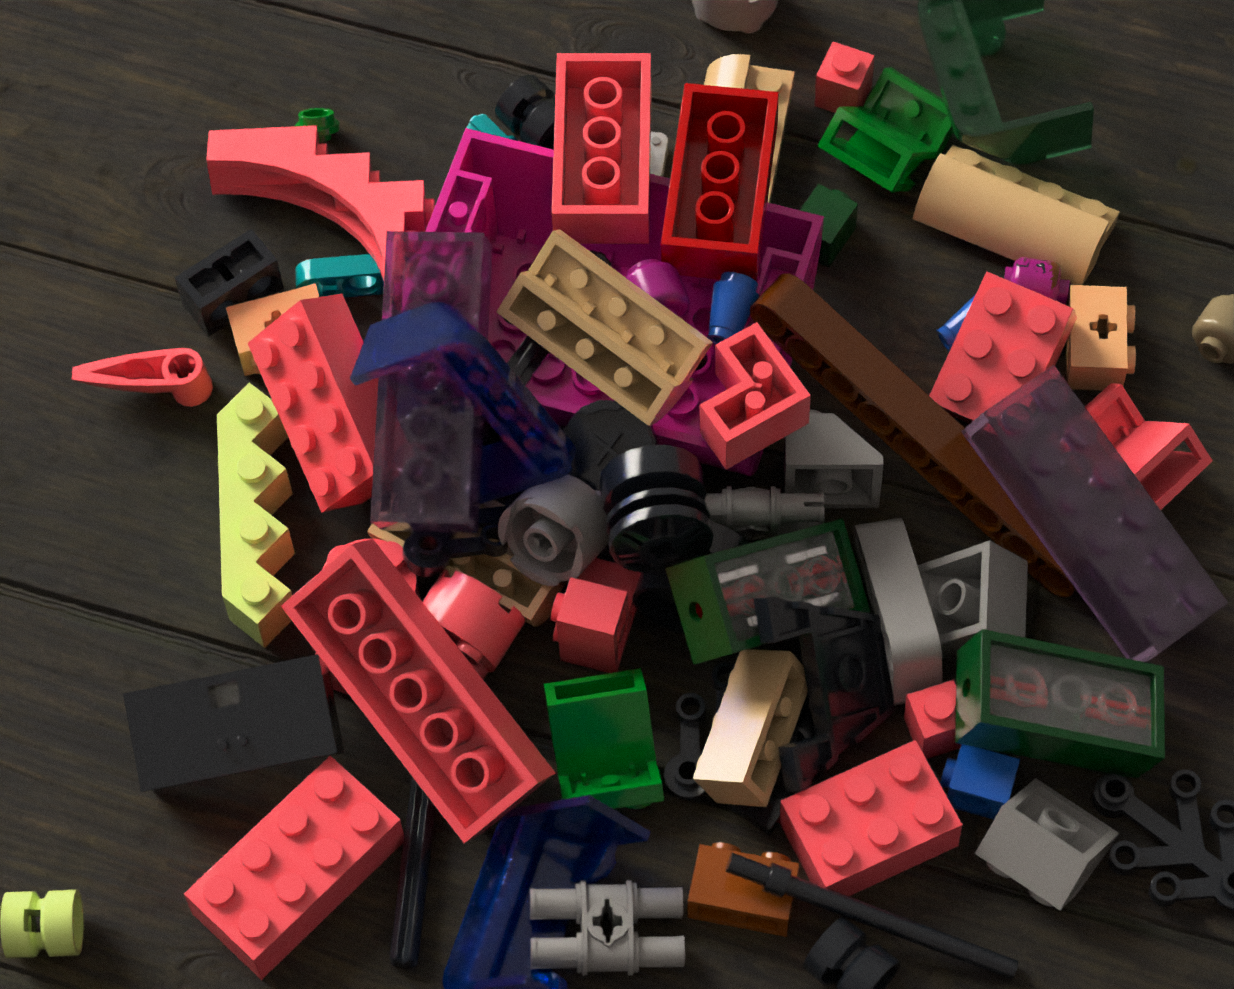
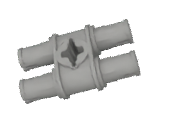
M727 486V489H722V493H706L705 502L710 511V521L721 524L750 541L779 536V534H786L824 523V492L780 493V489H776L775 486H770V490L756 487L732 490V486Z
M626 880V884L586 885V881H581L580 884H575V889H530V920L575 919L576 924H580L581 931L576 933V938H531V969L576 968L577 973L587 976L588 972H627L628 975H633L639 972V968L684 967V936L638 937V932H633V924H637V919L682 918V887L637 888L636 883ZM604 913L608 914V921H611L613 929L610 943H606L605 935H603V930L600 927Z

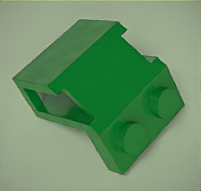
M885 67L864 106L838 107L818 147L890 192L910 191L916 184V182L909 179L910 176L924 160L937 159L939 154L942 153L964 111L893 68ZM844 121L858 129L849 141L844 138H835Z
M641 668L544 684L565 817L574 815L592 817L604 810L623 807L641 809L653 802L664 801L662 781L655 756L647 690Z

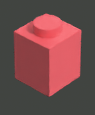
M832 42L816 75L815 106L833 113L837 111L838 107L863 106L872 87L875 55Z
M954 680L919 690L906 696L904 720L912 740H916L926 759L960 749L961 744L955 743L956 685Z

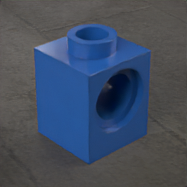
M961 744L957 760L947 758L940 785L941 787L948 788L947 798L953 808L994 820L1002 805L1010 800L1020 759Z

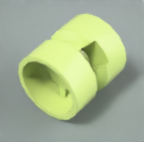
M79 890L48 891L46 896L41 899L36 891L6 892L2 900L0 918L1 942L6 958L36 957L41 949H45L50 957L80 955L84 935V913ZM36 917H40V932H36Z

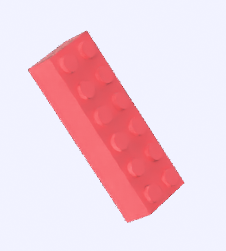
M374 539L350 545L281 605L285 613L463 843L484 833L556 774Z

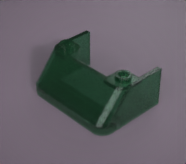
M919 0L918 22L953 131L962 143L1017 165L1091 148L1094 116L1092 102L1002 123L981 60L982 56L993 54L1003 46L1006 37L1004 20L1044 11V0Z

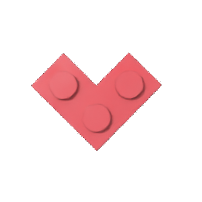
M757 322L715 345V374L727 390L700 404V434L727 470L809 424L811 395Z
M595 558L577 578L570 577L565 594L557 593L551 611V621L556 622L553 641L559 642L560 661L606 673L618 671L637 611L632 598L641 572L627 570L617 563Z

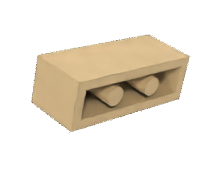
M746 649L739 653L735 667L729 675L728 685L720 707L713 718L712 728L704 750L697 761L693 777L716 803L767 807L781 768L778 747L790 743L808 693L804 666L791 651Z

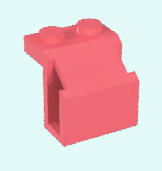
M1110 383L1047 441L1071 480L1080 487L1098 490L1113 503L1107 511L1114 517L1149 522L1213 461L1189 423L1145 421L1122 384ZM1183 441L1186 442L1191 452L1173 451Z

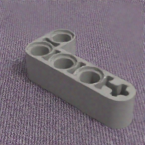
M900 517L853 526L856 555L873 614L880 616L894 706L906 704L907 694L942 683V651L938 630L904 521Z

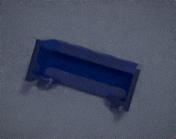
M432 302L370 325L350 376V380L355 386L435 358L503 439L502 441L476 449L458 501L463 510L529 489L536 485L560 479L570 472L576 454L573 442L486 337L458 309L446 303Z
M590 795L524 806L509 811L502 818L493 835L443 974L444 989H567L566 980L552 972V969H531L530 941L531 938H563L570 919L530 920V889H575V884H580L581 881H586V885L595 883L599 879L605 878L613 869L617 845L648 841L651 831Z

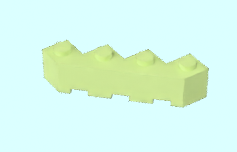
M248 383L217 414L222 597L230 621L265 648L292 621L281 607L283 603L292 597L291 590L276 579L274 575L295 554L289 529L274 518L272 514L293 493L286 468L270 456L288 438V435L272 399L251 383Z

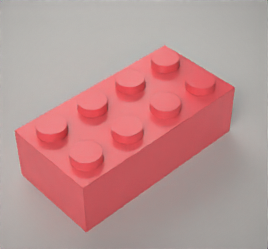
M557 53L552 223L553 231L560 229L579 244H649L651 53Z
M342 293L299 300L247 343L321 513L364 503L418 464Z
M330 755L184 893V896L192 914L262 980L403 844L404 832L401 820Z

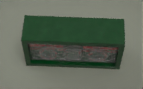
M843 518L708 554L665 568L694 665L766 644L760 642L753 598L773 596L781 598V600L802 601L823 607H837L866 613L871 612Z
M981 629L957 650L955 743L1139 778L1165 759L1164 666Z

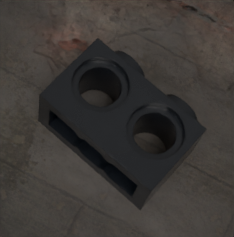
M252 229L175 277L183 307L208 337L230 323L226 307L274 295L284 289L277 259Z

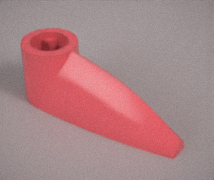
M189 348L163 349L127 354L85 363L72 368L73 381L120 391L172 393L178 403L189 407L197 406L207 401L213 390L212 379L202 358L196 351Z

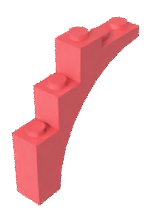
M317 125L209 131L206 161L212 194L250 195L281 200L310 209L339 224L360 241L376 262L386 286L388 310H395L413 262H408V258L416 257L417 246L421 244L435 208L434 198L426 199L424 180L381 182L380 171H372L370 152L328 154L327 143L319 144Z

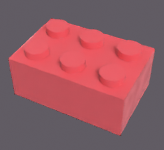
M986 271L929 396L952 417L1019 446L1077 320L1074 308Z
M916 740L780 801V825L810 882L846 896L860 892L959 845L962 823Z

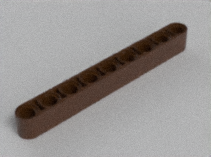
M789 273L779 275L751 306L750 315L754 323L757 322L770 339L997 545L1028 561L1027 572L1044 588L1059 597L1067 598L1072 596L1099 561V554L1096 548L807 284Z

